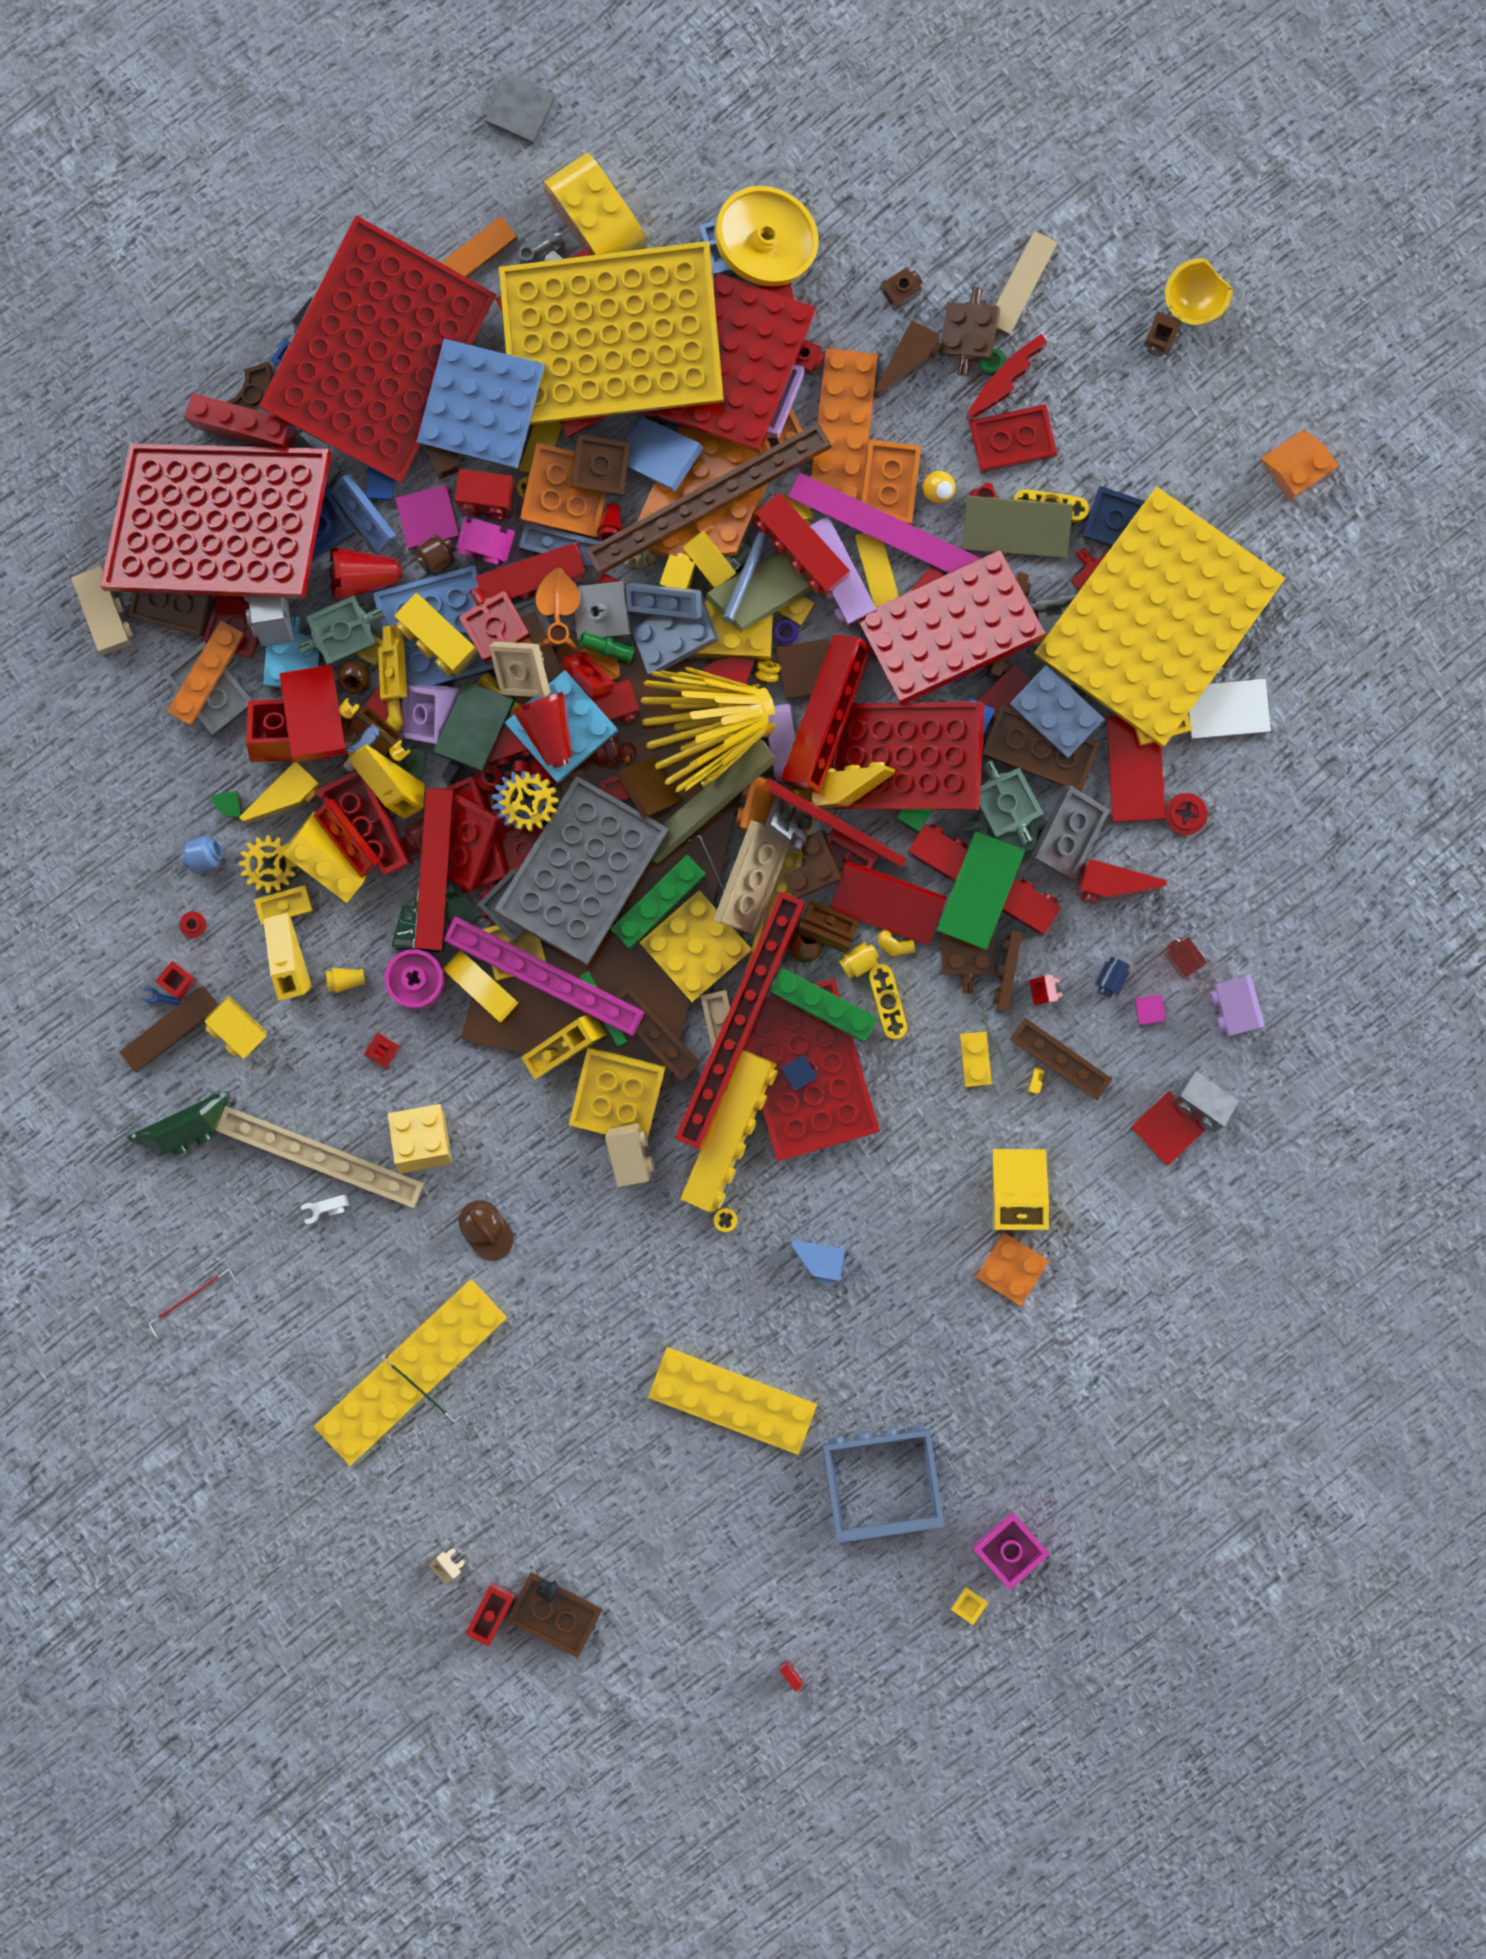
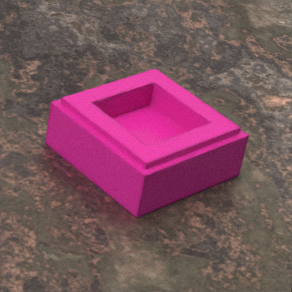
M1162 995L1135 998L1138 1025L1166 1021Z

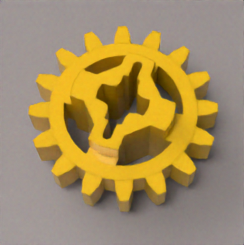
M529 772L525 773V779H521L517 774L515 775L516 782L514 784L510 781L506 782L509 790H501V793L506 797V800L499 801L501 806L506 807L501 813L503 816H511L508 820V823L511 825L517 821V828L519 830H522L524 825H527V829L530 832L533 831V825L543 829L542 821L545 820L551 823L552 820L549 814H557V810L552 807L553 804L559 803L557 798L552 797L557 791L554 787L548 789L550 781L546 779L541 782V775L538 773L534 779L531 778ZM527 785H536L542 790L532 791ZM518 790L517 799L512 802L513 795ZM525 793L532 799H535L532 801L534 812L527 805H523L526 803ZM546 802V807L541 814V805L542 803ZM524 812L529 814L531 819H523L516 814Z
M270 835L266 836L265 842L256 837V845L253 846L248 842L246 847L249 852L242 851L240 856L245 858V861L238 863L239 867L245 868L240 876H248L249 879L246 885L256 884V892L261 887H265L266 894H269L271 887H274L275 891L279 892V884L282 883L286 887L289 885L286 877L294 878L295 873L290 871V868H294L297 865L281 853L287 844L279 845V837L275 842H271ZM270 847L276 850L273 853H264L260 848ZM251 856L256 861V869L253 872L250 869ZM276 856L272 864L273 870L267 868L259 873L264 864L262 859L268 861ZM282 857L285 860L284 873L279 868V860ZM263 876L272 877L275 881L264 882L260 879Z

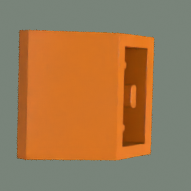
M756 778L743 791V800H746L745 808L739 807L736 825L740 826V833L746 834L751 820L766 824L775 795L764 788L766 782L764 778Z

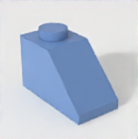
M792 1240L791 1246L814 1277H818L819 1283L833 1285L834 1280L840 1281L845 1253L844 1248Z

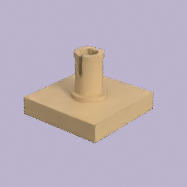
M494 642L489 646L501 695L546 697L550 694L543 665L544 657H542L543 653L539 648V644Z

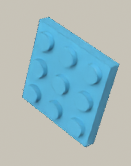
M566 670L548 684L550 694L547 696L562 691L565 696L572 757L568 758L569 764L556 769L553 768L552 764L547 766L515 715H512L505 722L508 728L557 783L618 732L614 724ZM533 697L528 703L542 699L544 697Z

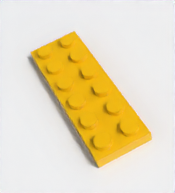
M669 1347L666 1348L648 1396L652 1400L799 1455L817 1404Z

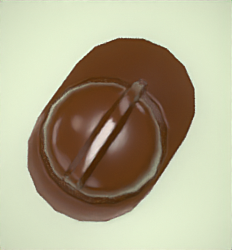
M475 1200L462 1209L459 1216V1227L472 1249L481 1258L486 1260L504 1258L511 1251L513 1233L498 1209L492 1203L484 1200Z

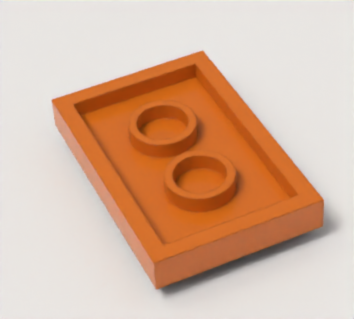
M869 439L861 502L912 525L921 446Z

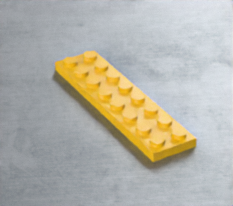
M470 1279L391 1353L386 1360L428 1394L508 1317ZM384 1360L323 1417L314 1428L351 1466L410 1411L424 1395Z

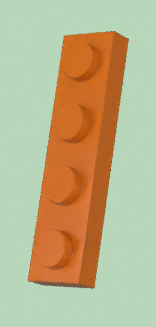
M223 621L219 622L168 708V713L192 726L243 640L244 633Z

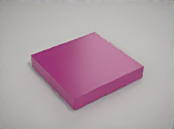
M447 485L395 498L408 550L417 548L433 535L440 536L442 540L446 537L449 540L459 538Z

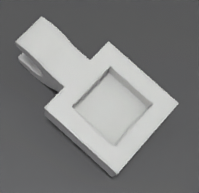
M342 1195L314 1204L306 1203L301 1206V1210L308 1208L313 1210L312 1218L304 1220L305 1223L311 1224L319 1219L321 1213L328 1212L329 1216L344 1212L343 1207L350 1204L348 1196Z

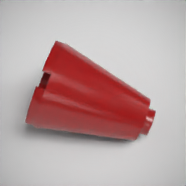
M342 548L330 549V562L334 561L330 570L331 590L334 601L397 585L398 579H402V565L396 562V558Z
M563 691L514 708L515 717L546 765L552 764L553 768L556 769L569 764L568 758L572 757V749Z

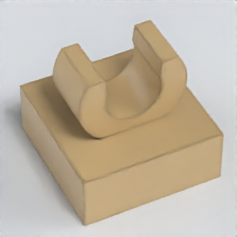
M451 1549L447 1553L443 1551L428 1564L445 1585L461 1573L459 1569L465 1563L464 1560L457 1564L451 1561L450 1558L456 1552L455 1549Z

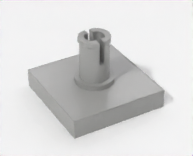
M625 581L577 586L580 592V604L574 614L578 640H580L581 634L584 631L599 637L631 634Z

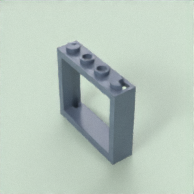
M923 1424L907 1427L908 1431L897 1433V1428L881 1430V1435L872 1437L870 1432L854 1434L855 1439L845 1441L844 1436L828 1438V1443L823 1444L837 1543L944 1527L929 1428L924 1429ZM922 1439L933 1515L843 1528L832 1452Z

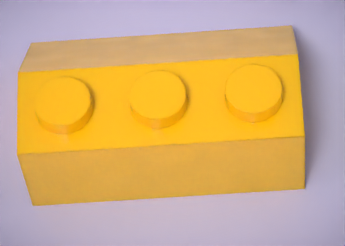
M313 811L281 853L344 902L348 903L368 875L363 878L358 875L313 816L316 813Z

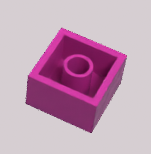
M1012 1510L971 1545L1009 1590L1050 1555Z

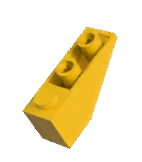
M367 744L348 756L349 762L386 808L403 819H407L423 808L425 784Z
M884 762L870 763L869 768H861L858 765L845 766V771L837 772L836 769L829 768L821 792H812V803L824 810L848 807L895 774V769L885 766Z
M289 912L264 918L270 976L278 1001L305 994L313 987Z

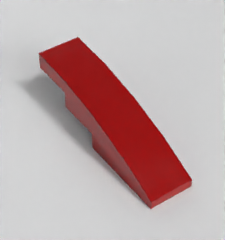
M1042 333L1019 349L998 369L969 409L966 417L968 422L1013 395L1015 387L1012 382L1029 372L1031 364L1028 360L1046 347L1047 341Z

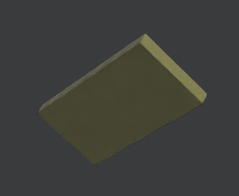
M967 496L962 549L989 552L1001 550L1002 553L1067 558L1073 504Z
M775 552L757 563L731 623L740 633L812 590L807 583L809 580L803 573L798 574L791 567V560L785 553L781 555ZM741 573L707 593L706 599L722 615L726 611Z

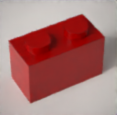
M492 1582L465 1635L489 1647L516 1593Z

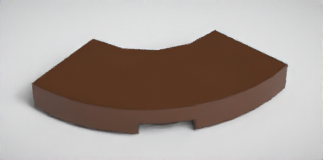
M270 362L244 369L245 381L241 391L236 397L226 402L257 410L273 378Z

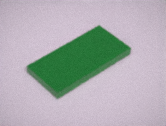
M975 831L936 931L987 950L1025 850Z

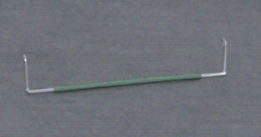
M989 994V995H987V996H985V997H983V998L977 1000V1001H976V1005H977V1007H978V1009H979V1011H980V1014H981V1016H982V1018H983V1020H984V1022H985V1025H986V1027H987V1029H988V1031H989V1033H990V1035H991V1037H992V1040H993V1042H994V1044H995V1046H996V1048H997V1051H998V1053H999V1055H1000V1057H1001V1060H1002V1062H1003V1064H1004V1067H1005V1069H1006V1071H1007V1074H1008V1076H1009V1078H1010V1080H1011V1082H1012V1084H1013L1014 1089H1019V1088H1021V1087H1023V1086H1025V1085L1030 1084V1082H1029V1083H1026V1084H1024V1085H1021V1086H1019V1087H1017V1088L1015 1087L1014 1082H1013V1080H1012V1078H1011L1012 1076H1011V1074H1010V1072H1009V1069H1008V1067H1007V1065H1006V1062H1005V1060H1004V1058H1003V1055H1002V1053H1001V1051H1000V1049H999V1046H998V1044H997V1042H996V1040H995V1038H994V1035H993V1033H992V1031H991V1029H990V1027H989V1025H988V1023H987V1021H986V1018H985L983 1012L981 1011V1009H980V1007H979V1005H978V1003H977V1002H979V1001H981V1000H983V999L989 997V996H990V994Z

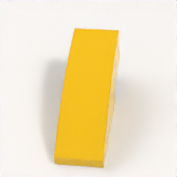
M462 950L443 968L453 980L500 1023L518 1004L509 993Z

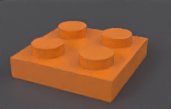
M1003 1232L975 1278L1021 1306L1049 1260Z

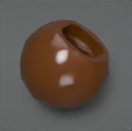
M347 661L337 672V682L346 692L356 694L362 692L369 685L370 672L367 666L360 661Z
M796 932L789 943V951L796 961L810 963L819 957L822 951V943Z

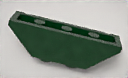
M225 1090L132 1133L127 1138L130 1142L164 1154L173 1153V1156L180 1155L188 1151L187 1146L196 1141L198 1145H201L213 1139L211 1134L217 1132L215 1130L225 1106L228 1105L231 1097L230 1093Z

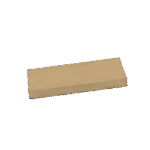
M751 820L714 921L756 935L791 842L790 840L785 843L781 842L764 828V824Z

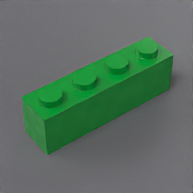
M686 855L611 928V931L631 950L706 878V873Z
M784 968L780 971L770 990L771 995L864 1044L878 1020L877 1017Z

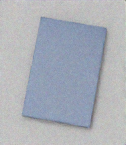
M642 416L626 442L630 443L627 469L672 491H676L704 447L700 443Z

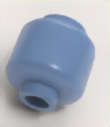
M207 835L187 841L183 847V853H181L183 865L186 868L189 867L192 872L197 874L218 867L220 859L223 857L219 842Z

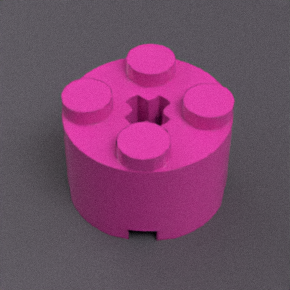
M464 517L456 545L458 554L477 560L478 556H483V561L502 567L504 562L507 563L515 531L500 529L501 526Z

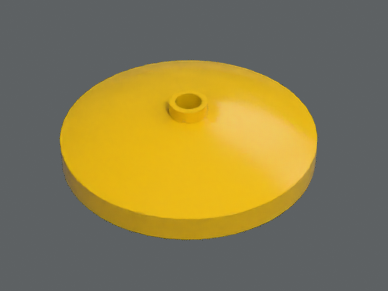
M752 186L739 190L726 200L715 222V242L721 257L736 274L755 284L782 286L794 282L809 269L818 250V231L811 214L799 200L777 188Z

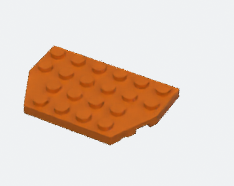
M679 427L677 433L700 443L704 448L676 491H672L654 482L638 521L769 449L763 444L760 453L697 430ZM769 483L647 550L668 558L670 554L676 556L677 553L689 556L683 549V545L704 530L724 557L737 556Z

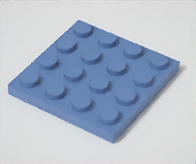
M444 339L417 442L518 469L545 365L540 362Z
M475 565L373 593L377 609L381 608L385 617L380 619L382 627L396 626L398 621L394 615L415 593H418L474 645L459 616L470 611L476 604L469 594V591L473 589L478 597L474 587H479L475 577L478 576ZM402 634L405 648L406 684L438 686L450 681L453 682L494 670L493 661L490 660L485 663L479 654V657L458 679L453 674L448 677L435 663L437 659L434 656L429 659L418 649L419 647L415 644L417 640L413 638L409 641Z

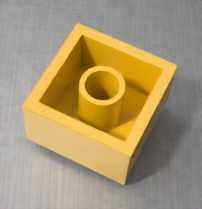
M230 995L205 1019L207 1024L205 1029L215 1039L221 1037L226 1042V1050L235 1058L240 1055L244 1059L267 1036V1031Z
M441 1104L388 1113L394 1163L400 1174L452 1164L446 1117Z

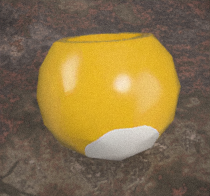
M934 471L929 474L922 486L924 496L930 502L936 504L946 503L951 500L956 490L954 478L944 471Z

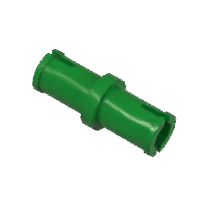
M584 631L579 640L580 648L600 653V657L603 658L609 656L629 664L634 654V647L614 642L608 636L602 638Z

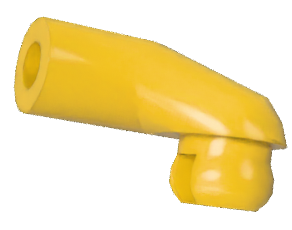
M400 700L388 701L389 716L386 722L400 732L404 725Z
M882 931L878 934L879 947L890 956L895 957L916 953L913 940L898 942L891 936L892 934L889 931Z

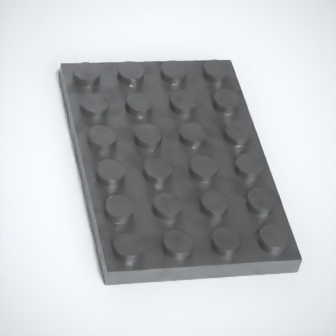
M576 776L556 808L557 814L551 816L552 822H548L494 909V913L587 966L669 829L649 817L643 819L639 811Z

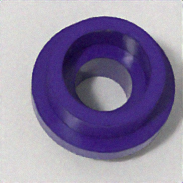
M788 619L778 621L772 629L773 639L782 646L793 644L798 638L797 625ZM782 629H788L790 635L782 637L780 632Z

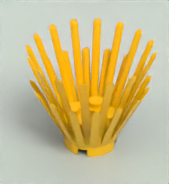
M685 667L688 672L701 676L684 672L651 671L653 676L672 679V681L682 684L647 680L644 681L646 686L681 691L683 697H643L641 699L643 704H671V708L674 710L708 709L642 720L643 726L681 722L674 725L675 731L691 729L647 743L648 749L695 737V740L680 746V753L655 764L657 770L724 741L723 744L692 761L689 766L668 777L665 780V784L673 783L727 751L677 786L675 792H679L684 788L687 791L723 765L709 778L710 783L724 773L761 738L772 735L776 723L769 724L768 716L775 715V708L766 688L758 689L760 684L749 686L690 667Z

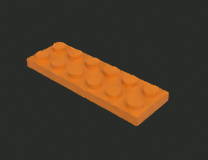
M826 348L817 423L820 424L832 448L813 458L811 478L861 501L878 354Z

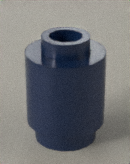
M1110 957L1108 962L1105 961L1095 982V985L1099 987L1097 992L1109 998H1112L1113 994L1119 996L1129 975L1128 969L1130 965L1115 957Z

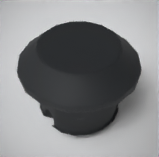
M540 1580L538 1586L542 1588H537L536 1594L546 1598V1603L553 1601L557 1592V1581L554 1580L551 1583Z

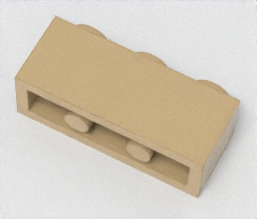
M98 567L71 577L97 650L104 656L133 645L130 637L134 636L129 621L124 622L122 612H125V608L121 598L115 597L114 592L103 591L100 587L104 569Z

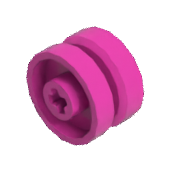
M418 949L405 950L395 955L388 963L384 974L385 987L390 997L398 1004L413 1010L426 1009L436 1004L443 996L446 987V973L441 963L429 953ZM418 975L421 981L418 985L416 983L413 985L412 978Z

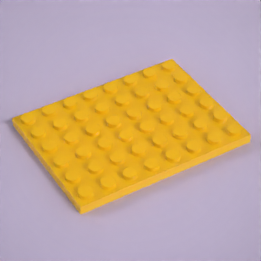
M708 241L499 267L506 354L540 362L545 365L529 425L724 402L711 253Z
M1156 486L1033 655L1163 748L1286 578Z

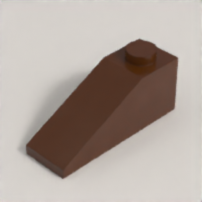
M911 320L875 389L874 396L877 398L882 397L925 366L930 357L935 359L941 347V344L938 343L940 334Z

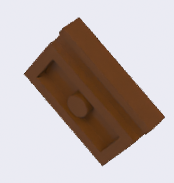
M810 900L797 933L846 954L859 921Z

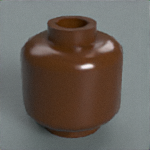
M433 535L417 547L418 554L415 557L426 573L431 572L437 575L454 563L452 553L456 549L447 537L442 540L440 536Z

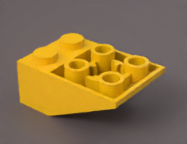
M992 1149L993 1230H1049L1046 1149Z

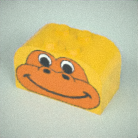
M588 152L542 182L545 196L583 250L588 248L591 255L647 249L646 238L638 221L600 166Z

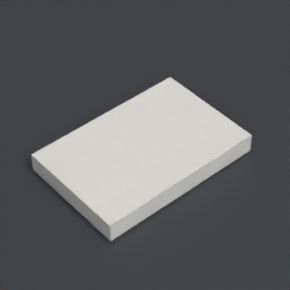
M1266 679L1209 684L1188 713L1192 726L1190 739L1269 733L1271 728Z

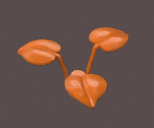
M556 568L543 579L536 593V605L539 612L543 615L554 614L555 623L548 628L547 638L539 644L540 650L548 643L555 646L567 643L576 653L584 652L611 680L617 679L620 676L617 659L609 656L607 658L600 657V653L585 648L581 650L568 638V627L560 622L559 614L568 616L576 611L580 604V592L576 584L561 568ZM526 639L525 641L521 642L532 644V642L529 639Z

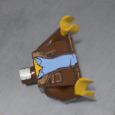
M346 698L338 708L339 713L342 715L341 723L348 756L367 744L397 764L411 752L409 749L405 751L401 747L405 737L367 705L357 711L360 706L356 704L352 707L348 703L349 699ZM347 756L343 766L350 772H353L356 769L349 762Z

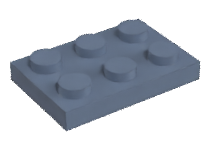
M702 594V617L698 619L656 614L631 628L648 675L653 676L651 671H664L719 641Z
M1047 665L1009 704L1067 759L1104 720L1096 710Z

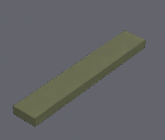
M760 739L724 773L715 778L662 824L669 831L652 858L654 862L660 863L777 761L764 741Z

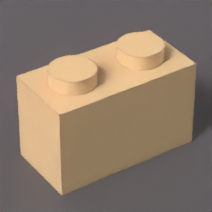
M640 1123L609 1128L605 1139L617 1187L649 1182L651 1173L654 1172V1162L652 1156L647 1155L648 1138L646 1131H641Z

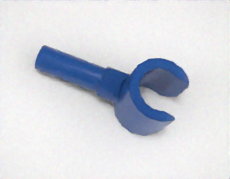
M152 987L143 988L153 992L151 999L141 998L149 1004H155L159 1001L179 1005L181 1002L180 999L160 994Z

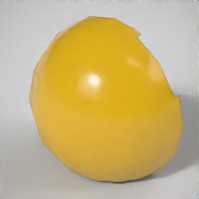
M1205 258L1188 260L1176 267L1169 276L1165 288L1166 304L1172 315L1182 321V323L1193 326L1208 325L1221 318L1228 309L1233 295V288L1219 276Z

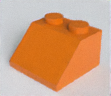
M1305 429L1260 459L1289 502L1334 473L1339 466L1325 445Z

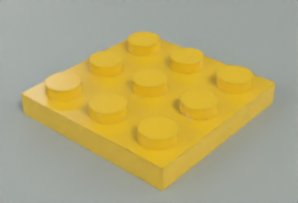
M700 890L639 942L692 1003L752 951L733 927L714 921L717 909Z
M588 1047L569 1125L606 1135L609 1128L640 1123L641 1131H646L648 1138L666 1067Z

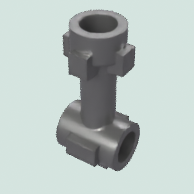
M556 230L553 233L549 231L546 233L547 239L533 247L527 245L520 247L519 255L517 256L519 264L534 263L536 257L552 248L555 252L560 250L561 246L565 243L559 231Z

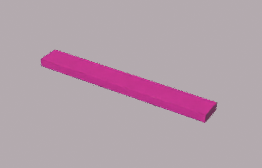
M800 472L789 492V498L947 573L954 572L981 559Z
M454 916L443 939L447 943L631 1036H634L645 1011L457 916Z

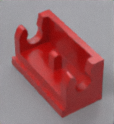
M833 828L827 837L838 868L841 870L844 869L846 861L871 869L879 856L877 853Z

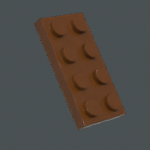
M1001 704L982 755L1014 768L1020 767L1024 772L1063 787L1065 785L1072 786L1082 792L1100 742L1087 738L1067 759L1014 709Z

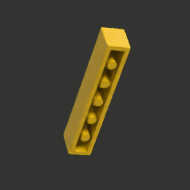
M742 1051L683 1191L681 1200L708 1212H713L716 1208L720 1209L726 1196L723 1193L725 1186L732 1182L736 1173V1169H733L736 1160H740L745 1152L746 1145L743 1143L747 1134L751 1135L757 1121L754 1119L756 1112L761 1110L766 1102L767 1095H764L767 1086H771L776 1078L777 1071L774 1070L777 1065L776 1063L751 1052Z

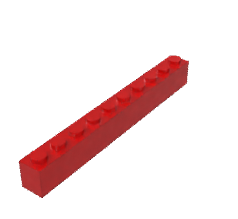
M780 891L674 1138L675 1140L701 1150L742 1051H744L805 908V901Z

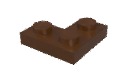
M824 830L808 835L805 846L801 847L807 865L783 875L791 896L798 899L843 880Z

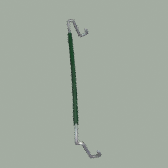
M386 1352V1354H384V1355L382 1356V1359H383V1360H385L389 1365H391V1367H392L394 1370H396V1371H397L400 1375H402L407 1381H409L415 1388H417L425 1397H427L439 1410H441L444 1414H446L453 1422H456V1421L460 1418V1416H459V1417L454 1421V1420L446 1413V1411L443 1410V1409H442L431 1397H429L420 1387H418L412 1380H410V1379H409L405 1374H403L398 1368H396L394 1365H392L390 1362H388V1361L384 1358V1357L388 1354V1352Z

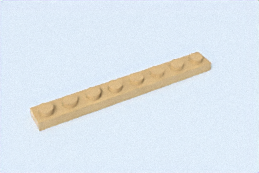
M225 1106L215 1130L412 1208L416 1207L425 1184L228 1106Z

